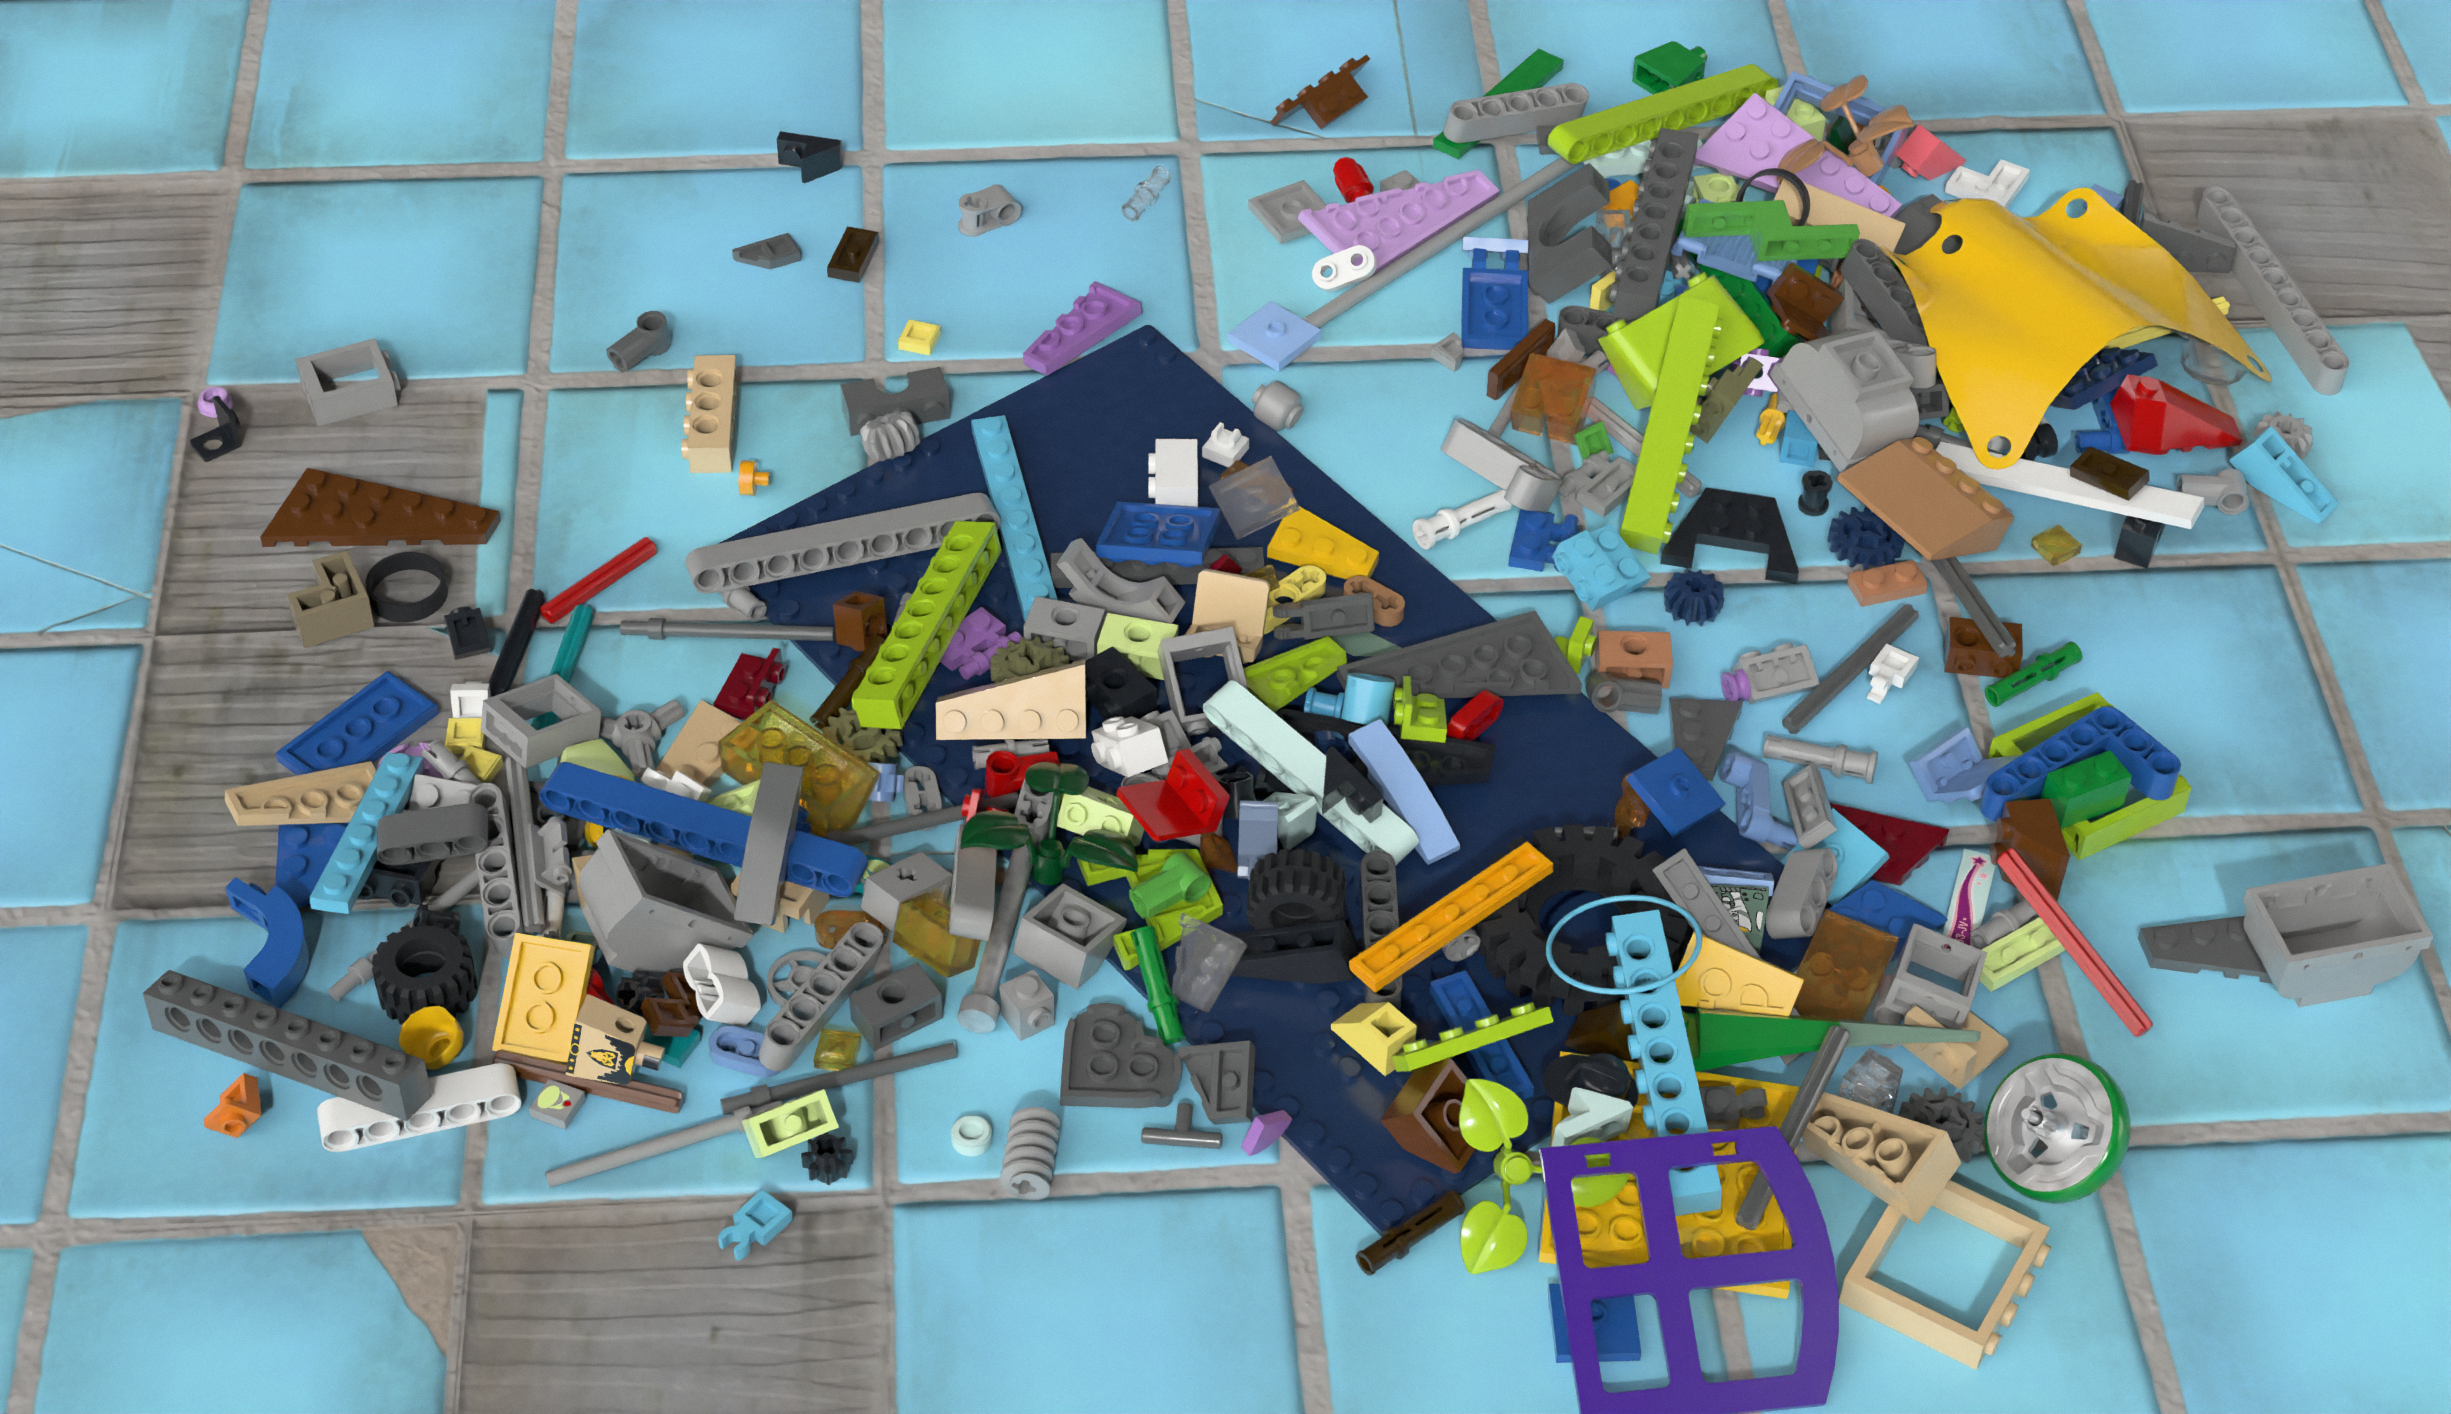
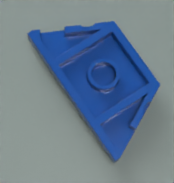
M349 823L279 825L275 885L283 889L292 898L297 908L308 904L311 909L310 895Z
M1871 880L1823 912L1816 928L1818 939L1824 946L1823 955L1826 965L1832 967L1836 984L1833 987L1835 994L1838 998L1842 997L1899 958L1914 923L1936 932L1945 925L1948 919L1944 915Z

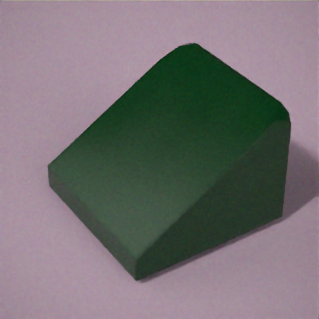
M1839 116L1831 127L1829 143L1849 156L1850 151L1848 147L1857 138L1848 119Z

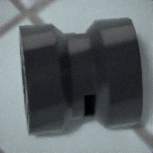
M2043 423L2038 425L2020 459L2034 461L2037 456L2047 458L2057 453V435L2050 424Z

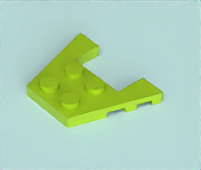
M1149 849L1148 855H1136L1138 861L1137 873L1077 859L1088 886L1127 877L1131 888L1161 872L1164 863L1171 856L1179 852L1187 853L1209 876L1197 849ZM1211 880L1210 888L1199 900L1187 903L1182 899L1151 918L1146 917L1145 920L1148 926L1155 927L1159 948L1162 951L1223 915V904ZM1135 930L1113 935V945L1125 971L1139 965L1136 949L1130 935Z

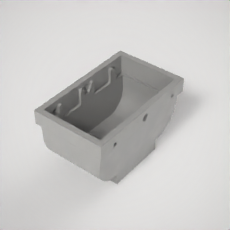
M1854 329L1796 344L1789 350L1781 363L1775 364L1770 373V377L1840 473L1897 440L1913 438L1918 429V407L1909 389L1914 378L1878 330L1865 332L1861 329Z
M607 829L596 841L598 849L581 871L579 888L587 903L581 911L610 966L632 973L634 970L647 971L651 977H660L662 981L666 972L684 973L683 961L698 943L733 950L735 947L743 948L754 936L748 922L733 920L736 900L719 868Z
M2391 863L2247 888L2243 903L2247 908L2243 927L2278 993L2284 998L2294 999L2298 1007L2370 995L2375 984L2393 979L2410 968L2416 961L2420 951L2429 948L2433 938V934Z

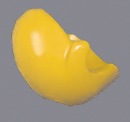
M430 1006L424 1007L409 1016L401 1026L398 1041L406 1054L423 1059L426 1069L436 1070L451 1063L462 1050L464 1032L459 1022L446 1008Z

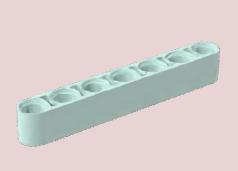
M1228 681L1203 704L1205 715L1217 728L1293 792L1299 795L1314 796L1317 801V812L1366 853L1382 851L1390 854L1396 866L1419 844V839L1414 830L1384 804L1382 815L1372 823H1369L1362 815L1358 816L1353 813L1348 807L1345 798L1322 814L1326 756L1236 681Z

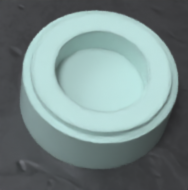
M968 1115L958 1119L951 1129V1140L954 1149L965 1156H977L986 1152L992 1143V1130L989 1122L976 1115Z

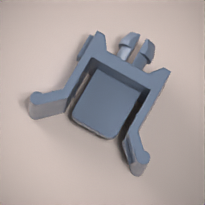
M1240 800L1237 878L1250 880L1251 870L1255 868V863L1259 859L1265 860V855L1271 852L1277 854L1278 802Z

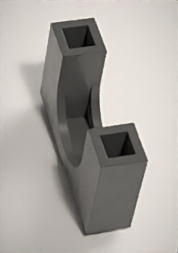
M1590 163L1528 200V285L1535 295H1540L1548 304L1612 267V246L1592 225L1562 243L1565 236L1577 223L1610 203L1609 182Z

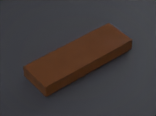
M1548 319L1542 321L1489 370L1486 396L1494 400L1499 399L1521 379L1527 368H1533L1547 355V350L1554 343L1556 328L1554 322Z

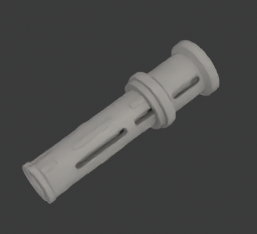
M1767 734L1763 757L1805 766L1814 764L1817 768L1832 771L1831 774L1835 775V777L1841 778L1842 775L1865 779L1867 784H1872L1878 752L1872 751L1868 754L1849 750L1847 745L1843 744L1841 746L1837 745V748Z

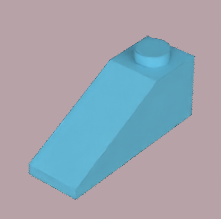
M2272 426L2247 442L2229 459L2237 470L2243 472L2246 481L2252 487L2317 524L2322 522L2339 505V502Z

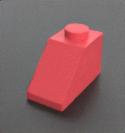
M1920 124L1896 153V156L1904 161L1901 166L1902 169L1914 178L1921 174L1929 181L1958 168V166H1962L1966 162L1962 156Z

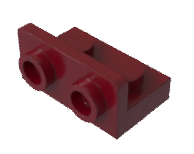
M773 647L767 659L741 653L714 701V707L734 718L756 723L762 710L769 708L774 688L784 680L786 665L782 663L781 649Z

